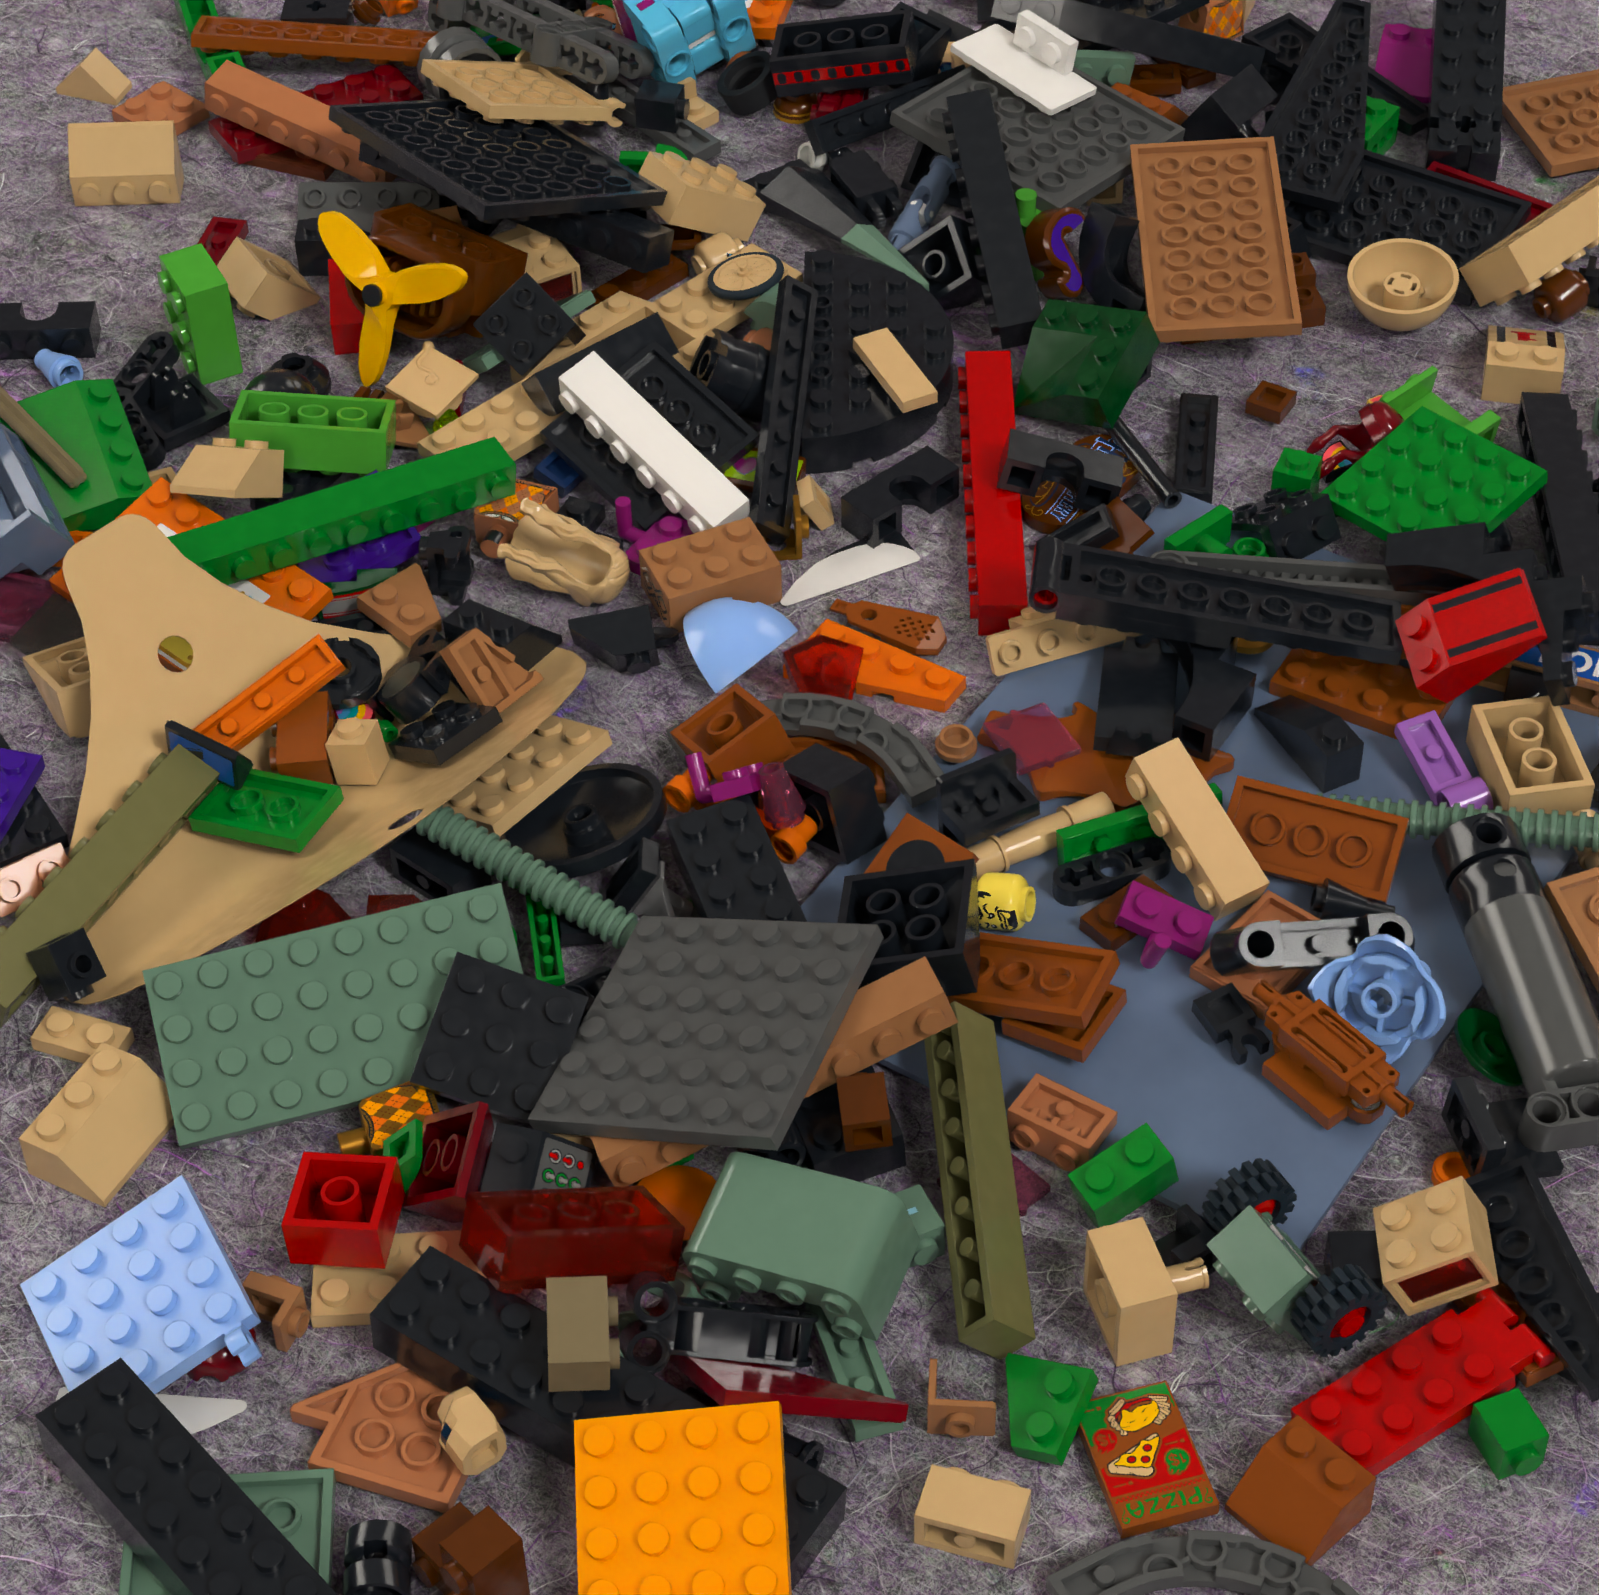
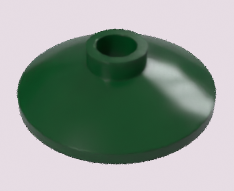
M1478 1008L1464 1010L1455 1020L1454 1032L1458 1045L1471 1066L1498 1084L1509 1087L1522 1085V1079L1496 1015Z

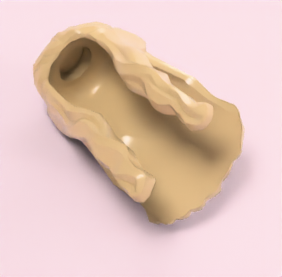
M528 497L523 498L520 502V513L525 516L519 520V525L513 533L511 543L500 544L497 549L498 559L505 558L506 570L509 572L510 577L514 580L529 582L545 591L570 594L577 603L586 607L590 606L593 602L605 604L613 601L622 591L630 576L628 555L619 548L620 543L612 538L595 534L572 518L554 513L546 504L540 505Z

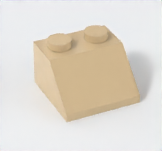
M237 236L217 264V268L228 283L230 296L238 301L236 307L252 318L259 315L271 321L317 304L321 298L290 261Z
M213 437L212 445H196L171 482L170 492L226 498H282L284 450L268 449L269 441L245 440L244 447L236 446L235 438Z

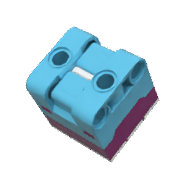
M612 0L623 36L647 47L653 54L654 68L650 75L655 81L678 83L688 77L696 80V75L719 61L725 59L729 62L737 53L751 51L756 48L744 0Z

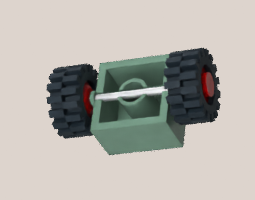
M1256 1158L1253 1164L1249 1160L1243 1162L1239 1171L1235 1167L1229 1170L1230 1176L1226 1180L1220 1178L1215 1183L1218 1186L1217 1190H1209L1206 1195L1209 1200L1203 1202L1202 1205L1204 1210L1202 1212L1203 1217L1217 1233L1206 1244L1218 1258L1212 1264L1215 1270L1232 1287L1236 1285L1245 1295L1241 1298L1242 1303L1259 1321L1265 1320L1279 1335L1286 1330L1298 1340L1304 1339L1313 1351L1321 1357H1327L1328 1354L1332 1357L1339 1355L1341 1348L1348 1351L1353 1348L1355 1340L1363 1341L1366 1338L1364 1333L1367 1330L1373 1331L1378 1326L1375 1320L1383 1318L1385 1314L1383 1309L1388 1304V1301L1385 1299L1387 1297L1358 1265L1354 1267L1352 1264H1345L1343 1270L1339 1266L1332 1269L1331 1276L1329 1277L1325 1273L1321 1275L1288 1234L1276 1226L1277 1223L1284 1224L1288 1219L1285 1213L1293 1211L1295 1205L1292 1202L1297 1200V1195L1294 1193V1188L1269 1160L1263 1161L1262 1158Z

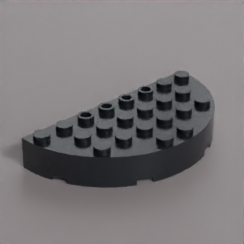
M828 250L805 251L804 284L818 290L802 426V457L806 458L807 461L806 474H817L853 468V462L870 457L873 462L879 461L897 453L923 436L936 423L937 414L943 406L946 407L950 399L953 386L954 339L949 318L941 304L928 290L905 273L861 257L832 253ZM888 328L938 391V402L902 413L854 351L853 338Z

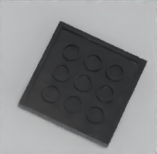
M655 340L615 371L722 474L759 444L760 435ZM565 411L540 431L541 440L613 507H615V500L618 497L625 496L631 500L632 524L636 528L646 532L654 523L670 513L674 514L666 507L661 495L653 487L649 489L640 482L635 470L627 462L623 464L616 459L610 450V445L601 437L599 439L595 438L588 431L584 420L576 412L570 414L568 411Z

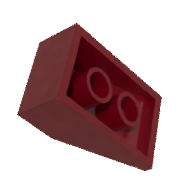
M478 1101L425 1116L423 1123L422 1162L415 1180L405 1193L402 1208L450 1223L472 1219L481 1191L480 1183L483 1171L486 1169L492 1146L491 1139L494 1124L489 1104Z

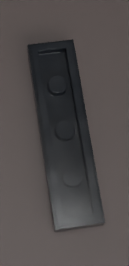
M1181 393L1174 486L1179 492L1212 504L1219 396Z

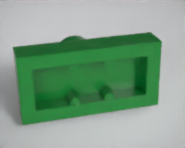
M1220 504L1164 539V550L1233 554V550L1226 546L1230 542L1233 511Z

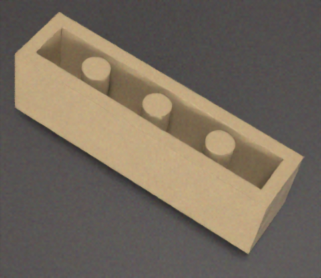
M1177 737L1134 757L1125 775L1128 791L1135 800H1140L1148 813V820L1152 830L1157 836L1163 837L1171 850V858L1179 872L1187 875L1194 887V895L1201 908L1208 910L1211 916H1214V920L1217 921L1256 902L1263 895L1270 882L1180 739Z

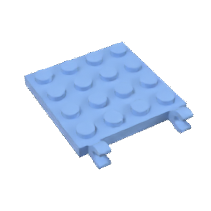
M182 1175L20 1284L69 1392L119 1358H122L154 1394H157L225 1346H227L233 1356L238 1354L245 1367L262 1357V1353L249 1331L261 1323V1320L195 1191Z

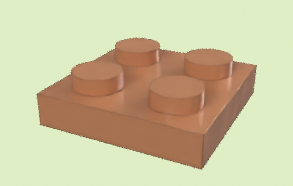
M165 81L154 84L148 90L133 98H129L125 103L112 109L114 122L174 120L177 136L210 117L209 111L205 109L203 102Z

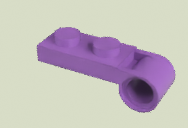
M1435 710L1396 724L1394 733L1434 805L1439 806L1442 801L1447 802V806L1453 807L1454 803H1460L1461 807L1467 808L1468 804H1474L1475 808L1481 809L1482 805H1488L1489 809L1493 810L1492 796L1486 783L1479 776L1472 778Z

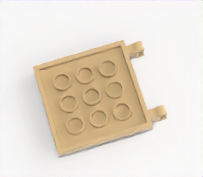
M422 60L421 73L431 79L434 86L444 88L449 92L450 97L466 103V108L479 112L483 115L485 121L500 124L504 123V119H514L523 124H533L534 120H544L551 124L562 125L564 120H572L582 125H593L594 121H604L611 127L622 126V121L613 117L612 113L617 108H625V103L613 97L606 100L596 99L562 77L565 74H573L560 67H543L529 62Z

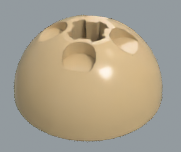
M1408 238L1382 240L1363 248L1353 257L1347 270L1349 293L1358 311L1371 323L1391 331L1417 330L1437 320L1452 303L1459 283L1457 266L1447 253L1430 243Z

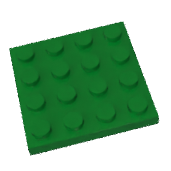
M1421 406L1321 493L1329 495L1333 511L1336 515L1386 542L1387 534L1480 522L1486 523L1490 534L1548 482V471Z

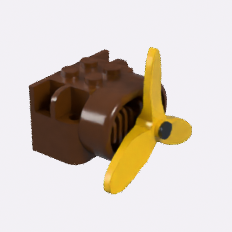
M412 203L375 212L369 236L340 212H323L318 218V230L322 241L335 263L345 275L346 288L352 302L364 315L359 342L358 363L360 379L366 387L376 384L384 372L389 357L393 330L418 340H427L435 337L451 338L463 333L482 338V334L474 327V322L525 272L528 253Z

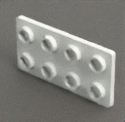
M1028 9L1018 13L1014 34L999 24H994L951 44L950 51L960 57L965 63L974 66L990 79L997 81L1011 90L1016 96L1025 99L1045 114L1054 115L1096 94L1097 87L1073 72L1079 41Z

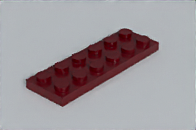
M393 64L380 65L374 70L348 75L342 80L329 84H319L313 89L300 92L329 106L424 100L423 94ZM221 116L208 121L210 134L238 165L255 160V157L262 153L270 155L289 149V147L281 143L275 142Z

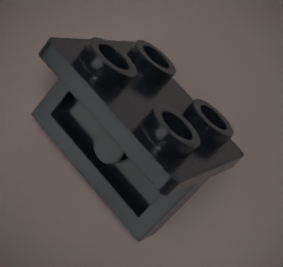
M1011 748L1001 750L941 775L936 779L939 832L956 843L960 841L964 846H968L1040 815V802L1017 778L1016 753Z

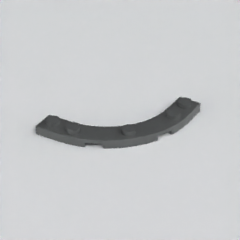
M783 693V699L760 701L776 714L787 735L812 736L833 740L850 746L874 760L894 781L912 808L937 797L936 779L944 775V772L917 737L900 723L892 724L888 720L874 714V708L849 699L815 693ZM678 724L667 729L666 732L670 744L687 768L686 754L670 734L673 729L680 725Z
M1188 1530L1187 1536L1152 1539L1151 1534L1131 1538L1096 1551L1046 1577V1589L1050 1595H1144L1154 1591L1179 1587L1221 1588L1248 1595H1360L1339 1577L1334 1581L1323 1572L1306 1564V1557L1299 1553L1250 1536L1206 1530Z

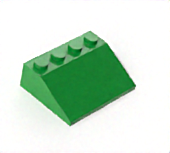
M113 379L75 380L17 401L83 468L87 475L85 482L80 483L77 488H70L21 438L68 531L97 530L115 520L152 486ZM0 417V423H2L4 426H6L8 429H10L12 432H14L16 435H18V434Z

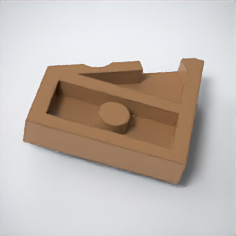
M417 563L412 564L357 596V609L410 649L414 642L430 629H436L438 632L442 631L441 616L421 567Z
M477 628L466 631L439 651L470 702L477 703V705L494 706L499 714L544 680L542 675L536 670L528 672L514 662L515 655L504 647L496 646L490 637Z

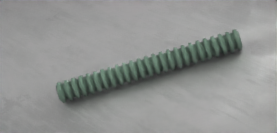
M1317 793L1316 795L1323 796V793ZM1330 794L1329 796L1331 799L1409 818L1410 823L1407 834H1409L1410 839H1416L1417 835H1423L1424 840H1430L1431 836L1438 837L1450 825L1466 817L1481 813H1501L1511 817L1517 824L1526 847H1528V843H1534L1535 848H1542V844H1547L1549 849H1556V845L1563 846L1564 850L1568 851L1571 846L1577 847V850L1581 852L1584 851L1585 847L1592 848V852L1595 853L1599 851V813H1595L1594 817H1588L1587 812H1580V816H1575L1573 811H1566V815H1561L1558 810H1552L1551 814H1547L1544 809H1538L1537 813H1533L1530 808H1524L1523 812H1519L1516 807H1510L1509 811H1505L1502 806H1496L1495 810L1489 809L1488 805H1482L1481 809L1475 808L1474 804H1468L1467 808L1461 807L1460 803H1454L1453 807L1447 806V802L1442 801L1439 806L1433 805V801L1428 800L1425 805L1419 804V800H1413L1412 804L1406 803L1405 799H1399L1398 803L1392 802L1391 798H1385L1384 802L1378 801L1377 797H1371L1370 801L1364 799V796H1358L1356 800L1351 799L1350 795H1344L1343 799L1337 798L1336 794Z
M442 805L416 824V832L420 836L428 835V839L432 843L439 841L441 848H450V852L455 856L462 854V859L465 862L473 861L474 867L477 869L485 868V873L489 876L496 874V879L500 882L508 881L507 884L510 888L516 889L519 887L520 894L524 896L531 894L530 898L532 901H542V905L546 909L553 907L555 914L558 916L565 914L566 920L570 923L576 920L579 928L585 929L588 927V932L591 935L596 936L600 934L601 941L605 943L612 941V946L615 949L625 947L639 922L637 914L633 912L626 914L625 907H614L615 903L611 899L603 901V896L599 892L591 894L592 890L590 887H580V883L576 879L569 881L566 873L561 872L557 874L555 867H545V862L541 859L534 861L533 854L529 852L522 854L523 850L519 846L511 847V843L507 839L500 841L498 834H488V829L484 826L477 828V823L472 819L465 821L466 817L462 813L454 815L453 808L449 806L443 808Z

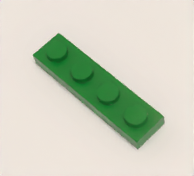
M1215 783L1208 784L1223 807L1221 789ZM1138 805L1056 830L1058 866L1143 838L1155 837L1164 839L1154 833L1148 820L1147 811L1143 805Z

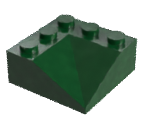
M1048 299L1032 327L1014 400L1015 414L1112 429L1160 343L1147 312Z

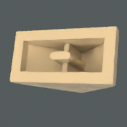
M95 47L56 87L57 94L117 106L131 90L132 82Z

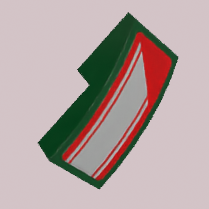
M357 569V581L322 582L331 588L334 599L319 612V619L361 612L357 609V596L396 575L398 569Z

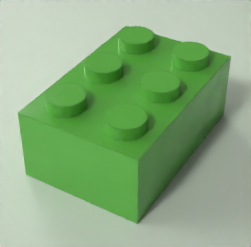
M202 243L160 255L162 271L157 272V279L162 292L167 296V302H163V310L169 324H172L173 331L169 332V334H171L180 350L182 362L187 373H194L195 377L203 385L243 373L228 283Z

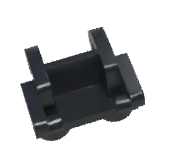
M460 525L450 527L448 530L430 531L429 536H421L419 541V559L427 560L428 566H425L423 574L432 595L448 596L449 602L453 606H461L464 603L468 586L471 584L474 574V561L470 556L469 548L471 534L468 528Z

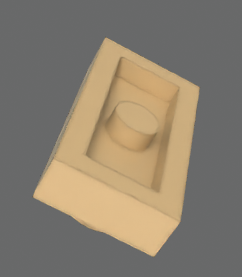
M52 1005L30 1037L33 1050L84 1064L102 1042L127 1052L135 1038L131 1027Z

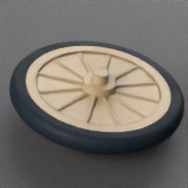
M765 252L739 254L721 262L711 271L707 281L708 288L716 297L725 300H745L757 297L780 282L784 274V265L778 257Z

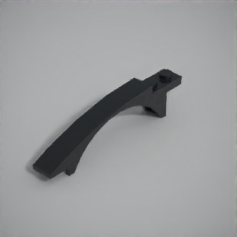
M994 0L990 16L1017 23L1018 13L1028 9L1071 37L1235 77L1250 64L1260 73L1266 50L1265 48L1074 0Z

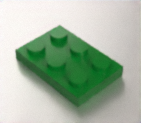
M251 769L240 790H234L219 782L188 819L192 831L300 853L342 803L344 797L341 787L337 785Z

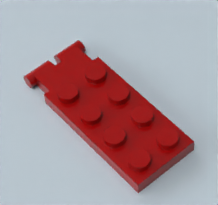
M1491 1288L1479 1291L1475 1298L1477 1303L1457 1315L1451 1308L1291 1408V1419L1299 1415L1371 1474L1376 1476L1470 1416L1475 1403L1514 1388L1516 1386L1515 1376L1527 1365L1535 1362L1540 1368H1544L1551 1364L1555 1358V1353L1526 1324H1521L1510 1330L1517 1324L1519 1320L1518 1315Z

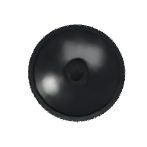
M624 763L590 765L584 767L500 837V841L507 839L510 841L511 847L519 846L523 850L522 854L526 852L533 854L534 861L537 859L543 860L545 867H555L557 874L564 872L568 875V878L583 876L607 868L625 859L643 837L651 839L665 819L667 801L659 780L645 768Z

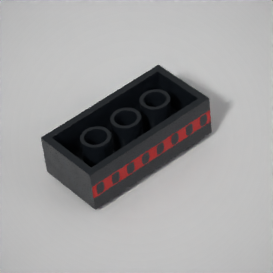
M912 9L778 24L769 60L777 97L790 96L796 98L812 93L823 92L825 94H832L839 90H867L875 86H901L905 83L913 82L919 41Z

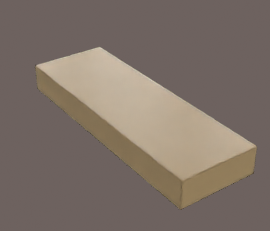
M888 328L853 338L854 351L902 413L938 402V391Z

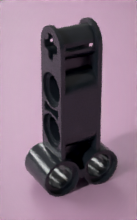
M642 1271L634 1275L628 1283L626 1299L639 1320L627 1324L622 1330L619 1337L620 1350L625 1359L651 1374H656L663 1370L668 1364L671 1355L792 1367L812 1366V1358L808 1356L813 1323L819 1320V1315L814 1312L788 1307L677 1296L668 1281L661 1274L654 1271ZM650 1288L663 1289L662 1300L657 1306L653 1308L640 1306L641 1297L646 1290ZM644 1337L656 1339V1346L651 1354L645 1357L633 1355L634 1346L640 1339Z

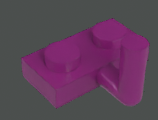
M625 496L618 497L615 500L617 533L620 538L633 543L625 553L628 555L630 571L640 575L639 550L694 534L689 528L687 520L671 513L654 523L646 532L632 525L631 500Z
M697 752L685 756L695 797L701 804L718 802L781 784L777 767L765 770L763 762L723 772L724 781L710 785L702 753Z
M1133 880L1127 888L1114 924L1147 938L1140 962L1143 967L1152 969L1159 963L1168 948L1196 960L1203 950L1214 916Z

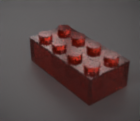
M643 1185L468 1192L459 1247L497 1291L503 1293L518 1294L523 1289H546V1278L607 1276V1287L610 1288L614 1284H628L634 1275L642 1271H654L661 1274L667 1281H675L685 1227Z

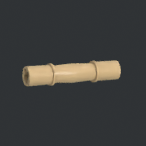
M1098 792L1068 806L1062 805L1057 808L1056 813L1027 822L999 837L991 835L985 841L966 848L979 859L976 863L977 882L987 872L1005 873L1011 865L1039 856L1057 847L1056 830L1115 813L1112 801L1106 793Z

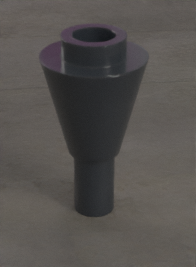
M1329 878L1324 880L1322 886L1315 885L1310 902V910L1317 912L1316 917L1321 920L1357 918L1366 914L1395 913V906L1369 901L1367 897Z

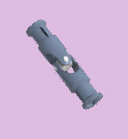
M944 155L935 156L929 166L930 171L928 175L921 178L904 210L888 234V241L897 250L928 230L948 197L949 186L956 181L955 169L960 168L957 162L952 163V159Z

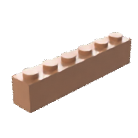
M226 60L205 82V109L364 182H393L397 175L359 161L360 139L352 134L343 132L340 126L329 120V105L229 60Z

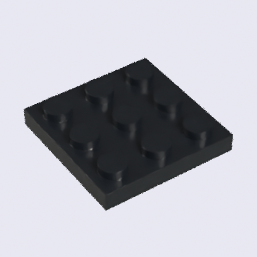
M457 952L412 1073L410 1085L464 1104L478 1101L487 1103L491 1113L531 1126L528 1118L562 1057L570 1052L589 997Z

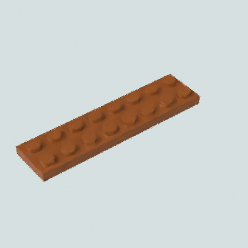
M201 15L191 33V47H198L202 52L217 53L221 49L234 50V52L239 51L240 55H252L255 51L268 52L269 56L277 58L287 57L288 54H301L302 58L308 60H318L322 56H331L340 62H353L356 58L369 59V62L373 64H387L389 60L403 61L405 66L417 67L420 52L428 40L439 31Z

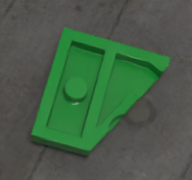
M1008 1353L1005 1362L1011 1447L1018 1457L1062 1466L1099 1380L1093 1369Z

